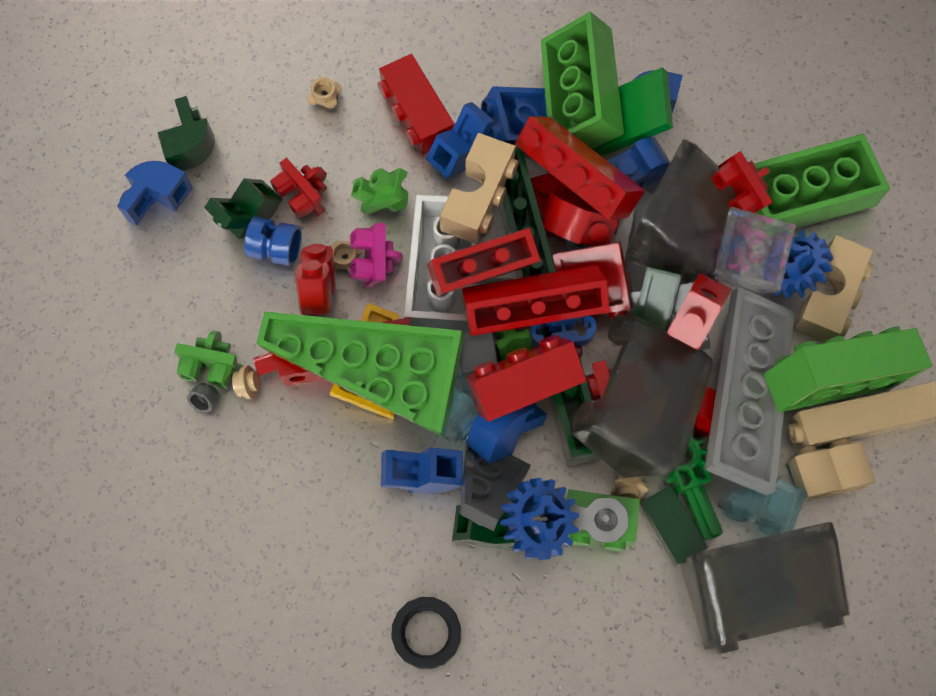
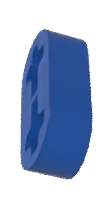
M590 315L532 325L530 335L532 337V344L535 347H539V341L544 339V337L537 334L541 333L542 327H547L549 332H556L552 333L551 336L559 335L560 338L563 337L573 341L575 346H585L595 336L596 322ZM578 322L582 324L583 328H588L583 336H579L577 330H572Z

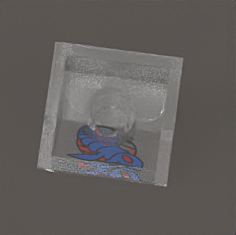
M731 207L714 275L732 286H739L761 294L780 292L796 225Z

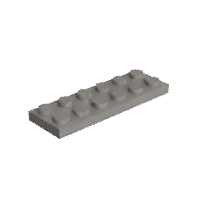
M738 286L731 292L704 470L764 495H769L775 492L784 412L778 413L764 373L775 366V360L791 354L795 312Z

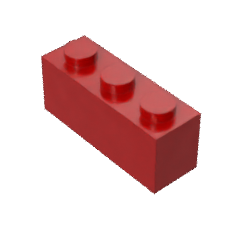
M411 53L380 67L381 81L377 84L385 100L389 98L392 102L391 109L397 122L405 124L407 128L405 133L412 147L417 145L422 155L429 153L436 136L452 130L455 123Z
M527 228L431 259L426 265L438 297L532 266L541 260L531 230Z
M553 335L539 341V347L527 351V348L517 349L506 355L507 359L496 364L493 361H489L474 367V373L465 377L479 415L489 422L586 382L574 342L563 337L560 338L559 335Z

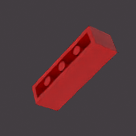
M530 116L515 142L517 147L608 220L628 218L645 192L638 184L551 117Z
M598 265L461 288L466 321L471 336L610 312L607 279Z

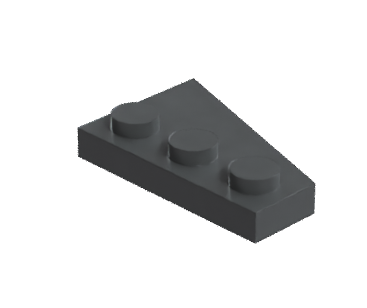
M466 444L460 515L494 531L505 513L501 509V505L511 503L506 494L509 491L518 490L517 484L524 481L531 464L512 455L488 464Z

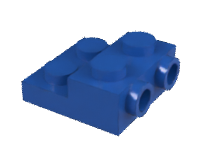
M492 86L481 103V110L494 120L487 136L515 145L530 116L547 117L545 88Z

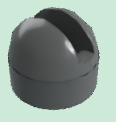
M200 383L191 390L187 400L195 410L208 413L217 402L218 392L213 385Z

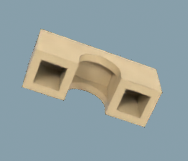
M481 133L477 134L466 158V176L479 181L482 187L474 192H463L452 188L439 216L442 232L477 245L482 234L487 235L494 220V216L491 213L495 206H501L506 193L504 184L507 178L513 179L519 161L515 160L514 145Z
M835 235L828 244L834 258L830 261L833 271L824 272L827 281L834 288L835 295H825L818 291H812L803 302L793 330L820 342H825L837 336L845 337L852 323V319L847 318L850 309L854 310L857 307L863 291L858 290L861 281L865 282L873 268V264L869 263L873 253L872 249L838 235Z

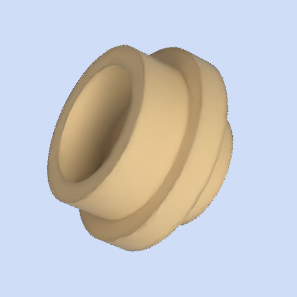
M249 365L242 366L240 370L233 373L232 384L236 395L246 399H254L261 389V378L258 372L254 371Z

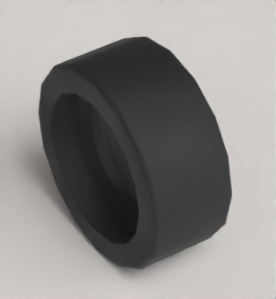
M419 597L408 601L397 612L392 623L391 639L396 652L406 663L418 669H435L445 665L456 654L461 642V625L456 612L446 602L435 597ZM422 611H433L439 614L446 621L448 627V639L445 646L439 652L432 655H420L414 652L408 646L405 638V630L409 620L415 614Z

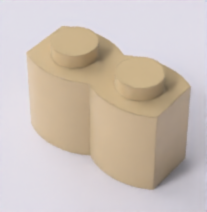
M846 438L829 443V449L817 451L816 446H809L795 451L796 456L788 462L800 501L807 502L848 493L874 484L876 480L862 442L850 443L849 439Z

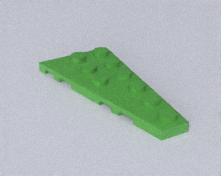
M264 312L256 342L262 349L445 437L465 337L461 330Z

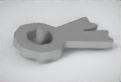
M597 498L587 508L576 504L570 507L571 512L579 513L578 518L572 519V525L579 529L578 532L586 530L597 542H616L628 529V512L614 498Z

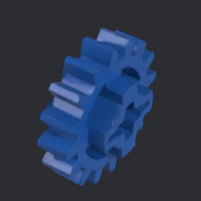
M800 230L796 237H793L791 232H787L785 240L782 241L776 237L774 239L776 244L774 247L766 246L764 248L768 255L759 257V262L762 266L758 268V272L762 277V282L767 289L771 288L776 296L783 292L786 299H790L793 292H797L800 298L804 297L805 289L807 288L813 292L817 291L815 283L818 281L826 283L827 278L824 272L833 271L830 263L834 259L825 239H819L815 232L811 233L808 237L804 230Z
M541 478L530 479L529 482L518 483V490L509 491L506 494L511 503L501 505V509L508 513V517L500 520V525L508 526L510 530L504 535L505 540L514 539L516 542L512 550L514 552L525 550L526 559L538 558V560L551 559V556H561L563 554L562 547H569L573 544L568 535L578 533L579 530L576 526L572 525V519L579 517V513L571 512L570 507L575 503L574 498L566 500L564 495L567 489L565 487L555 488V480L553 479L542 481ZM532 517H546L547 520L541 522L539 520L533 521Z

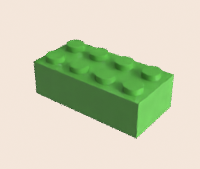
M590 11L541 39L547 117L553 118L583 143L594 149L623 135L624 129L612 28Z
M863 133L754 163L758 171L765 167H768L770 173L762 178L769 187L766 192L772 203L750 216L747 214L754 231L762 229L765 237L876 207L890 190V186Z
M896 326L876 335H873L872 331H866L847 340L844 339V336H837L817 345L815 341L801 343L793 348V354L775 360V366L765 372L764 377L779 413L887 392L928 370L933 365L917 328L900 330V327Z

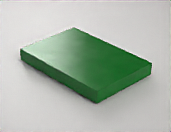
M663 67L619 86L624 134L592 149L601 157L630 146L641 139L652 137L673 128L668 71Z

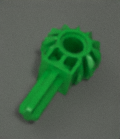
M675 426L672 434L664 430L660 434L662 441L655 440L653 442L652 448L657 453L651 455L650 461L661 463L655 470V473L660 475L666 471L668 473L666 482L672 485L678 496L685 494L703 539L710 540L723 534V530L705 489V486L712 481L709 472L704 470L706 461L703 459H706L707 449L700 448L706 440L704 437L699 438L697 441L693 439L695 430L692 428L684 435L681 427ZM673 450H683L688 457V462L680 463L675 460Z

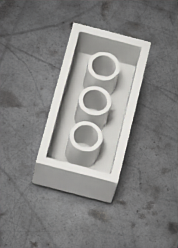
M416 195L404 318H409L410 326L461 330L463 332L468 328L465 316L462 289L437 297L426 264L431 259L477 244L441 231L439 216L448 197Z

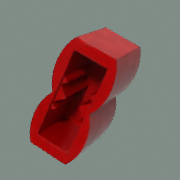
M311 244L301 251V264L295 270L299 311L301 315H326L332 308V294L336 290L333 249L331 246L323 244Z

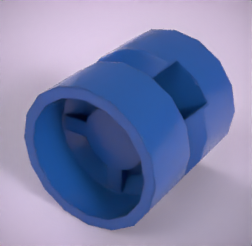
M254 216L248 225L245 235L246 257L263 261L271 257L273 263L292 267L300 252L302 229L300 226L283 222L276 226L274 220Z

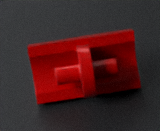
M741 151L718 166L719 169L711 176L717 189L722 191L726 187L731 186L737 197L728 202L729 208L735 217L745 214L750 216L772 203L766 192L769 187L762 178L770 173L768 167H765L758 171L752 160L747 162Z
M287 157L279 162L282 171L274 176L270 183L274 191L281 198L295 189L298 195L288 201L289 207L294 214L301 219L312 211L317 216L324 213L326 210L320 203L322 198L315 189L320 193L327 189V186L323 183L327 177L325 170L319 166L311 169L308 165H305L301 168L303 176Z

